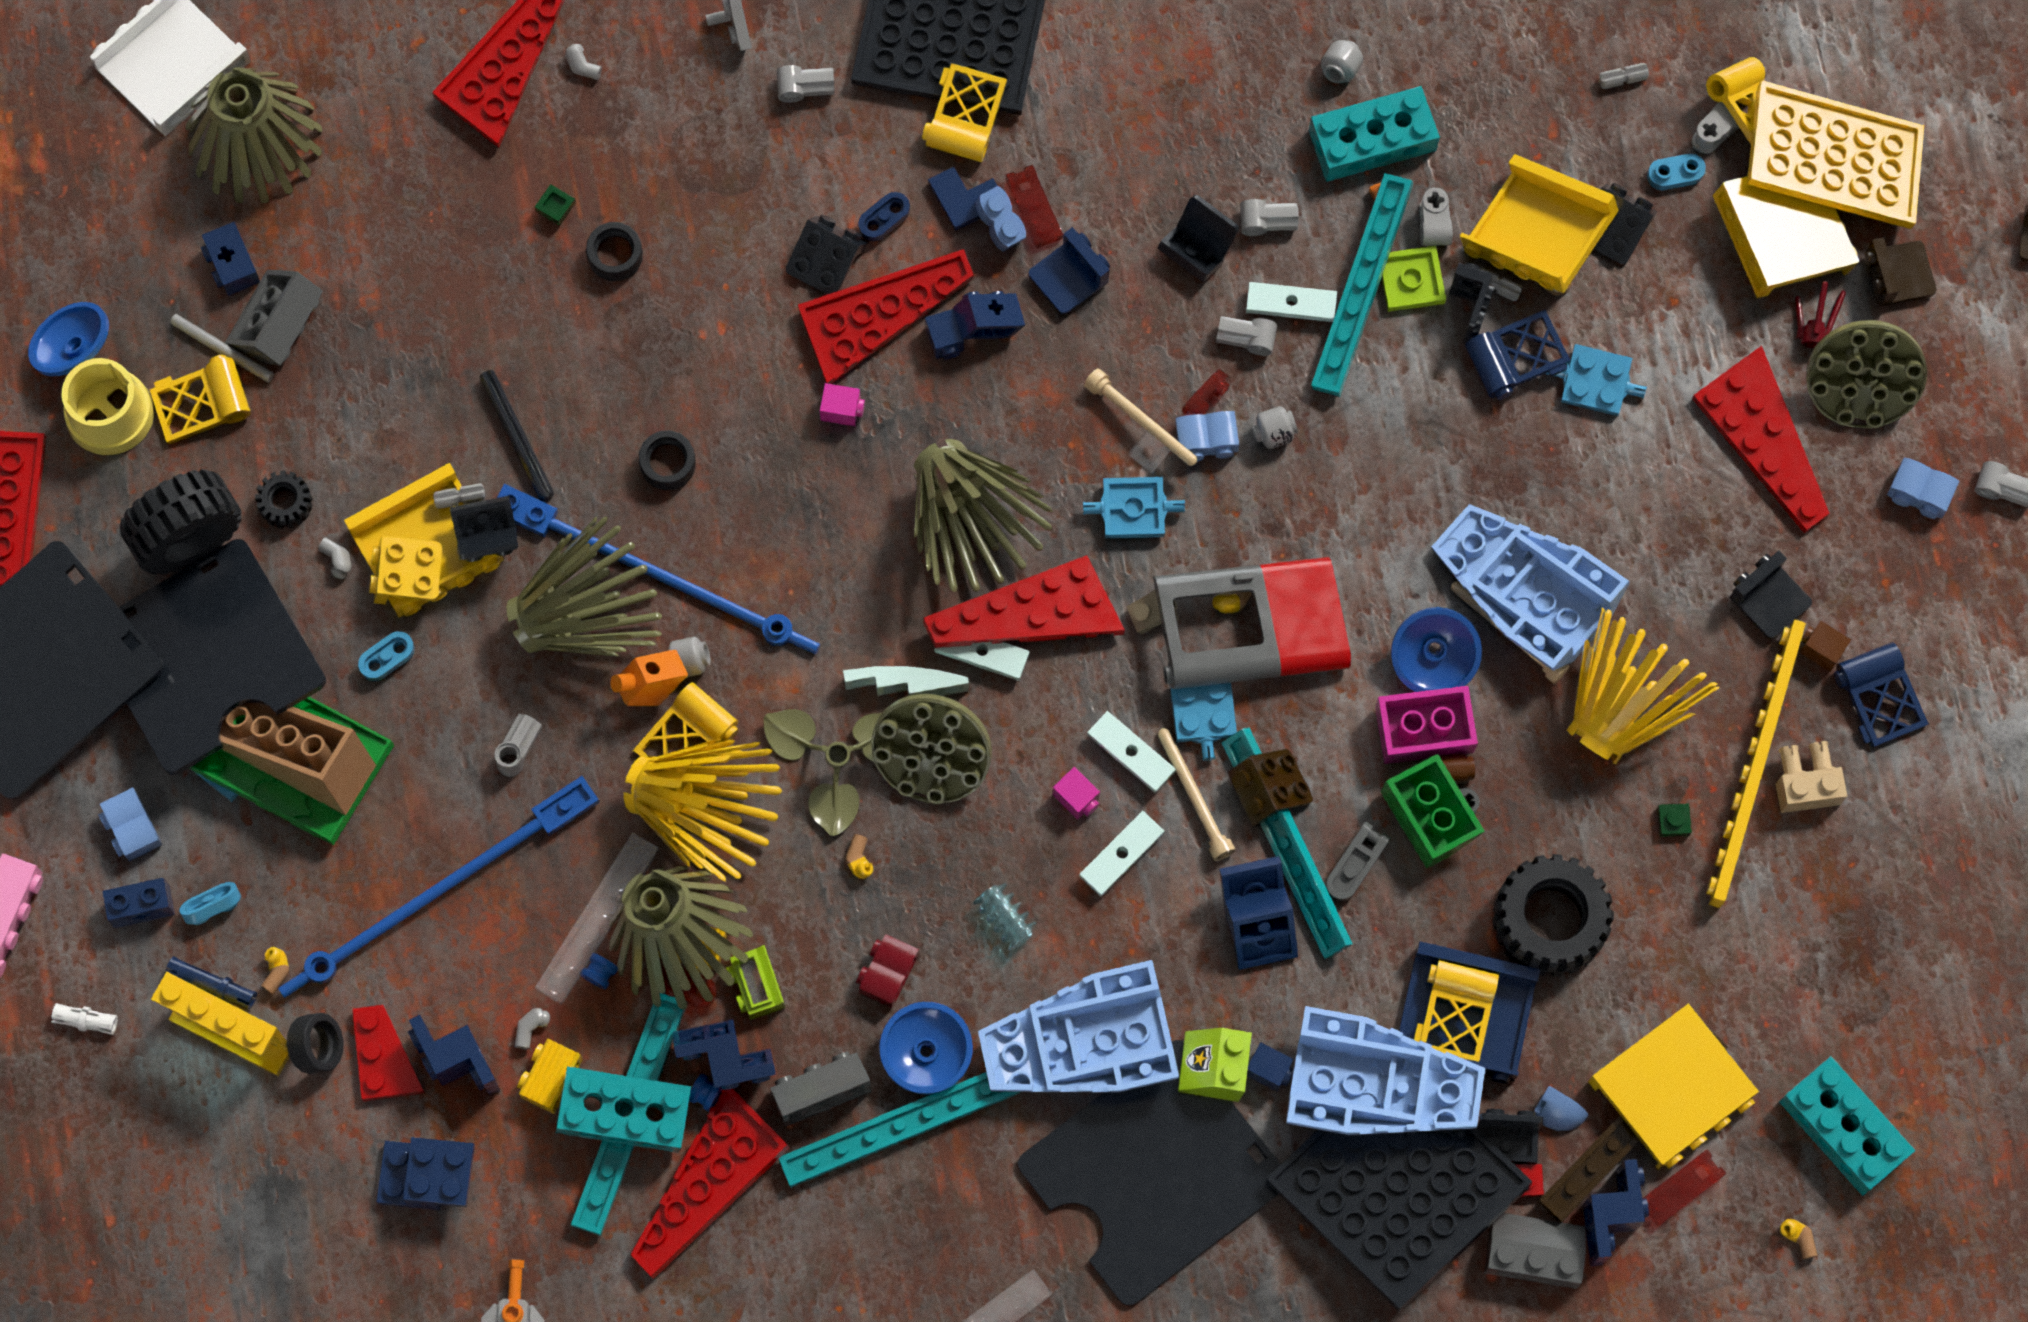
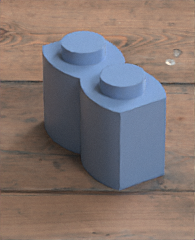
M996 186L981 194L975 200L977 214L989 226L990 237L998 249L1004 252L1026 238L1025 226L1021 219L1012 212L1011 201L1001 187Z
M1221 411L1206 415H1187L1176 418L1177 441L1197 457V461L1203 460L1204 456L1216 455L1217 458L1221 459L1229 458L1239 451L1235 411Z
M1904 457L1887 495L1897 505L1916 507L1925 517L1931 519L1943 518L1959 480L1944 472L1931 469L1918 461Z
M134 788L100 803L103 812L98 815L106 830L112 828L116 838L111 840L119 857L125 855L128 861H131L162 846L161 840Z

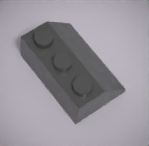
M267 269L225 344L264 364L281 366L282 362L289 357L290 348L295 339L304 331L305 322L310 313L317 308L323 290L298 271Z
M849 1052L838 1054L832 1058V1063L822 1067L820 1063L805 1068L803 1070L804 1074L792 1078L791 1075H788L774 1082L775 1086L771 1087L770 1090L785 1127L871 1092L870 1079L857 1052L851 1055Z
M1503 1213L1490 1225L1484 1273L1577 1289L1582 1284L1586 1254L1585 1226L1567 1223L1560 1224L1555 1221Z

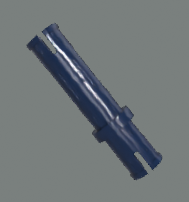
M175 956L169 960L166 966L170 970L166 969L165 973L169 972L202 990L216 995V997L223 1001H230L247 1010H250L256 1001L253 998L257 997L256 991L234 983L232 978L219 977L177 959Z

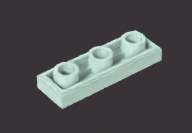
M1249 282L1246 313L1333 322L1337 291ZM1293 301L1296 305L1290 306L1287 302Z
M980 642L973 643L971 646L934 649L936 653L1020 681L1030 653L1028 650L1005 642L1001 644ZM983 649L987 654L980 656L976 652Z
M1108 711L1087 732V735L1155 794L1176 771L1170 763ZM1134 750L1137 754L1135 756H1128L1126 751Z
M1142 811L1079 874V877L1102 897L1154 845L1165 831ZM1124 851L1127 857L1119 858L1116 853Z

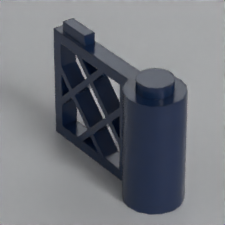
M1542 310L1494 332L1479 334L1465 344L1490 398L1497 397L1498 400L1512 395L1515 386L1549 372L1552 377L1566 371V364L1570 363V358L1546 310ZM1542 320L1547 329L1544 338L1527 333L1530 324ZM1511 333L1522 338L1517 350L1505 346L1501 337ZM1548 335H1550L1552 341L1547 340ZM1525 338L1541 344L1537 357L1520 351ZM1544 346L1557 349L1561 358L1549 362L1540 359ZM1509 354L1514 355L1513 361ZM1518 357L1534 362L1532 370L1519 376L1515 367ZM1537 364L1543 365L1542 367L1536 369Z
M1894 642L1838 663L1836 665L1837 671L1834 672L1837 685L1840 688L1844 687L1848 691L1860 718L1862 726H1859L1858 730L1864 743L1870 742L1872 747L1929 724L1904 669L1903 656ZM1898 678L1904 688L1901 699L1886 693L1889 683ZM1883 685L1881 691L1875 689L1876 687ZM1869 691L1879 696L1874 710L1863 706L1859 694ZM1883 698L1899 704L1894 718L1878 712ZM1903 706L1914 711L1918 720L1917 723L1909 726L1898 721ZM1876 717L1891 723L1887 735L1877 738L1873 729ZM1895 726L1902 728L1894 732Z

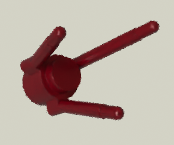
M1826 281L1822 283L1815 320H1808L1807 325H1804L1801 297H1795L1798 326L1796 338L1802 339L1801 345L1814 349L1831 332L1846 295L1845 291L1840 292L1825 328L1822 316L1828 282Z

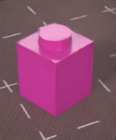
M825 383L820 406V420L856 426L857 417H863L865 400L861 399L860 389Z
M1075 767L1053 786L1052 795L1077 820L1083 814L1087 817L1091 815L1100 804L1097 802L1100 797V791Z

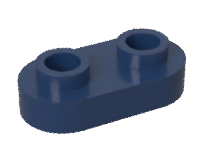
M891 192L864 212L858 222L859 232L862 237L868 241H879L906 220L910 213L908 198L900 192ZM892 207H898L901 209L898 213H893L890 211ZM870 225H877L879 227L876 231L868 229Z

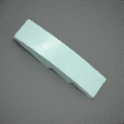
M874 666L843 670L846 690L876 685L878 696L908 691V696L916 694L945 696L969 691L968 677L940 670L908 666Z

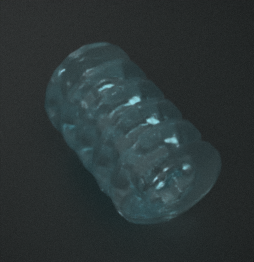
M1003 883L987 889L973 901V904H981L978 909L980 914L989 913L986 917V922L988 924L996 923L993 928L995 933L1004 932L1001 936V941L1003 943L1011 942L1008 950L1012 952L1024 945L1033 936L1032 931L1037 922L1025 923L1030 913L1027 911L1018 914L1022 903L1018 902L1011 905L1010 901L1015 894L1012 892L1004 895L1003 891L1007 884Z

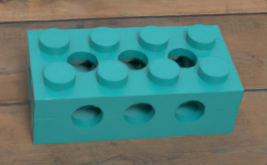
M1422 86L1311 116L1308 129L1326 182L1435 152L1440 139Z
M1831 1056L1779 1101L1862 1196L1916 1151ZM1820 1097L1827 1098L1831 1103V1108L1824 1107L1820 1102ZM1841 1120L1851 1124L1852 1132L1843 1129ZM1862 1144H1867L1872 1148L1873 1156L1867 1155L1863 1151Z
M567 1066L555 1133L679 1153L682 1147L691 1086ZM588 1098H594L599 1101L601 1108L598 1111L591 1112L585 1108L584 1101ZM619 1103H625L631 1108V1114L622 1117L616 1113L615 1106ZM650 1108L658 1109L662 1114V1119L657 1122L649 1120L646 1116V1110Z

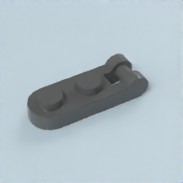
M1368 822L1363 824L1327 879L1326 889L1333 900L1344 902L1355 894L1387 847L1391 837L1385 833L1381 835L1374 831V826ZM1365 840L1375 845L1372 851L1362 845Z

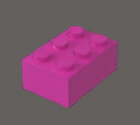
M1468 686L1380 696L1377 699L1375 710L1384 764L1429 759L1436 754L1474 753L1478 741Z

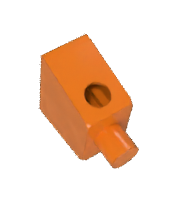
M669 650L633 659L620 674L611 677L610 685L615 693H620L627 706H660L688 676V673L677 650Z

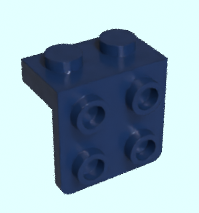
M1073 227L1063 234V245L1029 270V278L1062 315L1068 314L1109 283L1110 265L1103 255H1097L1090 248L1092 245L1086 235L1082 232L1078 234Z

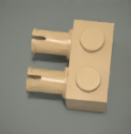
M1821 741L1820 745L1819 742L1809 744L1814 770L1808 772L1802 771L1798 745H1791L1790 749L1789 746L1779 749L1784 774L1775 785L1781 813L1838 806L1847 798L1842 767H1832L1827 741Z

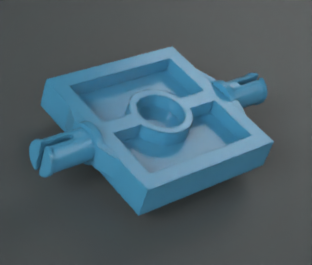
M1578 344L1574 345L1570 363L1567 364V370L1554 375L1563 378L1562 403L1614 416L1619 415L1622 401L1627 394L1644 399L1647 386L1630 383L1629 371L1633 358Z
M1163 477L1103 478L1101 502H1083V515L1101 514L1104 521L1105 539L1165 537L1164 521L1167 512L1185 513V500L1167 501L1163 491Z
M1231 683L1174 690L1169 684L1176 743L1189 741L1201 743L1202 760L1208 761V758L1209 761L1214 760L1213 742L1229 738L1237 732Z

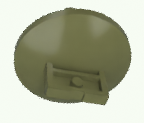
M1876 320L1851 322L1831 331L1816 345L1810 355L1806 368L1808 393L1817 409L1835 423L1855 428H1879L1902 418L1917 404L1924 392L1927 381L1925 357L1916 340L1900 327ZM1854 418L1866 420L1867 425H1853L1851 423H1853Z
M916 694L897 700L883 711L872 733V756L881 775L901 795L918 801L941 804L963 799L972 794L982 784L991 765V741L982 722L967 707L944 696ZM916 792L927 795V798L917 796L914 793Z

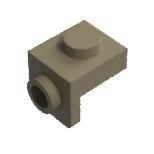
M1155 590L1126 606L1137 633L1144 634L1161 624ZM1174 600L1173 606L1177 621L1179 619V616L1176 611L1178 609V606L1176 601Z

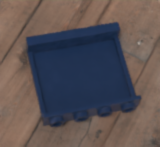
M1420 941L1416 948L1399 1031L1403 1033V1036L1414 1040L1417 1024H1424L1432 989V983L1427 982L1431 964L1437 965L1438 960L1498 974L1497 989L1492 1003L1480 1061L1465 1060L1484 1067V1075L1491 1076V1080L1494 1082L1509 1084V1081H1515L1519 1075L1518 1066L1540 969ZM1436 998L1434 1010L1441 1020L1455 1012L1448 1000ZM1456 1003L1459 1009L1465 1006L1464 1004ZM1471 1006L1464 1010L1462 1014L1472 1027L1482 1021L1484 1009ZM1433 1015L1430 1026L1437 1023ZM1458 1015L1443 1023L1452 1038L1467 1030ZM1440 1026L1428 1033L1426 1043L1437 1047L1448 1042ZM1480 1027L1473 1030L1477 1037L1479 1034ZM1470 1034L1455 1041L1461 1053L1474 1055L1476 1043ZM1451 1044L1445 1047V1049L1455 1051Z

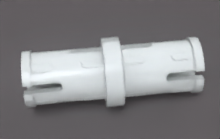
M56 1003L52 1012V1023L77 1027L79 1031L83 1032L94 1030L113 1035L117 1028V1015L92 1011L90 1007L84 1006L81 1009Z

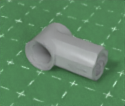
M787 65L778 68L776 71L778 99L782 102H797L802 100L804 96L835 95L833 68L802 70L799 66Z
M1249 199L1240 203L1241 232L1244 235L1259 236L1267 231L1298 230L1299 212L1297 203L1266 204L1265 201L1260 199Z
M1221 316L1216 343L1243 347L1252 354L1268 356L1273 353L1277 324L1262 318L1246 321Z
M1993 461L1984 462L1975 487L1976 494L1992 500L2002 498L2028 508V478L2010 473L2009 469L2003 464Z
M518 714L503 743L498 745L494 753L498 771L507 777L515 776L522 771L523 762L542 729V724L526 714ZM511 754L517 757L511 764L501 761L506 755Z

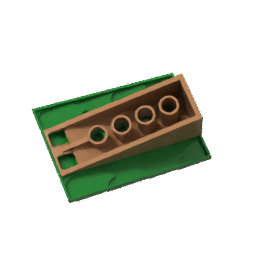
M311 697L306 698L278 716L271 708L264 704L246 703L233 709L223 721L220 737L224 748L189 769L289 821L292 825L334 845L341 831H343L356 810V806L359 805L371 782L395 745L390 739Z

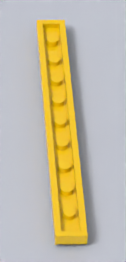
M1794 619L1790 627H1784L1779 644L1784 645L1781 655L1776 654L1771 671L1776 673L1773 683L1768 682L1763 699L1768 700L1765 710L1760 709L1755 726L1760 728L1757 738L1752 737L1747 750V754L1752 755L1749 766L1744 764L1740 774L1739 782L1744 783L1741 794L1736 792L1731 805V810L1735 811L1733 822L1728 820L1724 829L1723 838L1727 839L1725 849H1719L1714 866L1719 867L1717 877H1711L1706 894L1711 895L1708 905L1721 908L1726 901L1806 625L1805 622Z

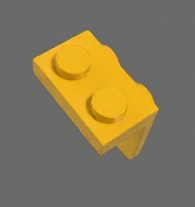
M382 536L378 547L373 546L371 564L377 565L376 576L371 575L369 593H374V603L386 605L389 596L435 600L439 591L442 545L437 541Z

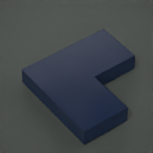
M954 167L928 179L929 186L955 231L980 219L975 208V200L981 194L997 186L992 178L967 190Z

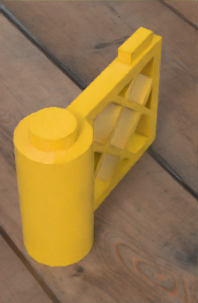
M1749 57L1709 76L1706 82L1709 96L1717 102L1724 103L1750 144L1752 140L1757 86L1765 79V68L1760 60L1755 57ZM1736 102L1748 106L1747 114L1740 110Z
M951 63L950 69L944 67L939 85L944 86L935 117L932 123H926L922 139L926 140V146L983 162L1007 79ZM955 73L967 75L972 85L957 92L952 83ZM973 77L981 80L975 83ZM987 82L998 84L996 95L985 100L978 87ZM950 89H952L954 94L948 97ZM975 89L981 103L967 110L960 96ZM957 98L964 112L955 117L944 115L945 105ZM993 102V106L990 111L988 104ZM985 107L989 115L986 127L974 124L969 114ZM966 116L969 122L961 119Z
M217 355L209 360L210 363L201 370L175 380L169 376L154 382L155 388L149 390L166 442L169 445L224 423L240 422L251 415L233 358L226 357V355ZM202 379L204 388L199 398L187 393L192 382ZM169 391L178 393L172 408L162 405L159 395ZM184 397L196 401L190 416L177 411ZM202 405L212 409L214 418L205 422L195 419ZM175 415L187 420L182 431L172 434L170 424Z
M691 682L679 693L673 705L633 751L640 757H648L643 750L651 741L663 740V754H667V740L684 739V748L689 747L688 738L702 737L706 742L722 738L720 742L732 740L739 731L736 727L738 720L695 683ZM674 715L683 721L684 734L667 735L666 724ZM688 726L696 733H688ZM662 730V736H656Z
M1438 960L1437 965L1431 964L1427 982L1432 983L1424 1024H1417L1414 1040L1426 1042L1428 1033L1440 1026L1448 1042L1439 1047L1432 1045L1431 1048L1479 1062L1499 975ZM1436 998L1448 1000L1455 1012L1441 1020L1434 1010ZM1456 1003L1464 1004L1465 1006L1459 1009ZM1471 1006L1484 1009L1482 1021L1472 1027L1462 1014L1464 1010ZM1433 1015L1437 1023L1430 1026ZM1458 1015L1467 1030L1452 1038L1443 1023ZM1480 1027L1479 1034L1477 1037L1473 1030ZM1470 1034L1476 1043L1474 1055L1461 1053L1455 1041ZM1451 1044L1455 1051L1445 1049V1047Z

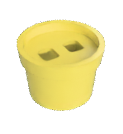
M104 358L84 361L70 371L63 383L62 401L64 404L66 426L73 440L85 450L99 455L120 454L138 445L148 434L154 419V403L151 394L137 377L129 373L119 363ZM117 389H121L127 395V400L120 409H116L107 400ZM95 409H99L107 417V419L97 421L88 420L86 422L85 420Z

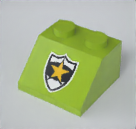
M1227 1028L1186 1031L1178 1092L1239 1102L1246 1088L1252 1033Z

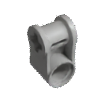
M1718 102L1710 113L1700 121L1692 137V147L1700 154L1712 153L1727 137H1730L1739 128L1723 102Z
M1430 188L1423 195L1419 205L1421 246L1451 245L1453 229L1450 219L1448 195L1440 188ZM1429 202H1434V205L1438 208H1433V204Z

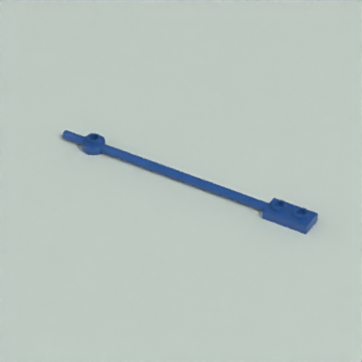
M507 484L503 485L497 498L510 497L515 524L544 538L549 529L565 537L572 533V540L582 532L555 519L558 514L557 508ZM592 537L587 543L591 547L599 539ZM606 543L597 552L609 556L619 548ZM629 553L617 560L631 568L646 565L648 570L644 574L762 629L763 637L770 645L783 646L789 642L815 655L820 648V643L794 632L790 620L784 615L774 614L768 618L762 617ZM777 624L783 627L782 631L778 633L772 631V627Z
M579 777L533 807L531 810L536 817L534 820L330 954L324 951L310 954L304 963L305 971L278 988L279 991L286 998L310 981L318 984L329 982L336 974V964L542 828H544L548 836L552 835L599 804V799L584 777ZM325 964L327 966L324 973H317L316 968L318 965Z

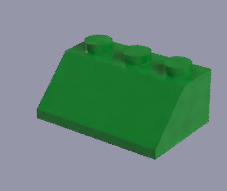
M1438 754L1387 780L1380 791L1426 869L1452 856L1485 832Z

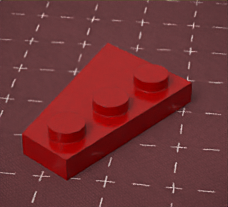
M384 1005L353 1008L362 1101L425 1093Z

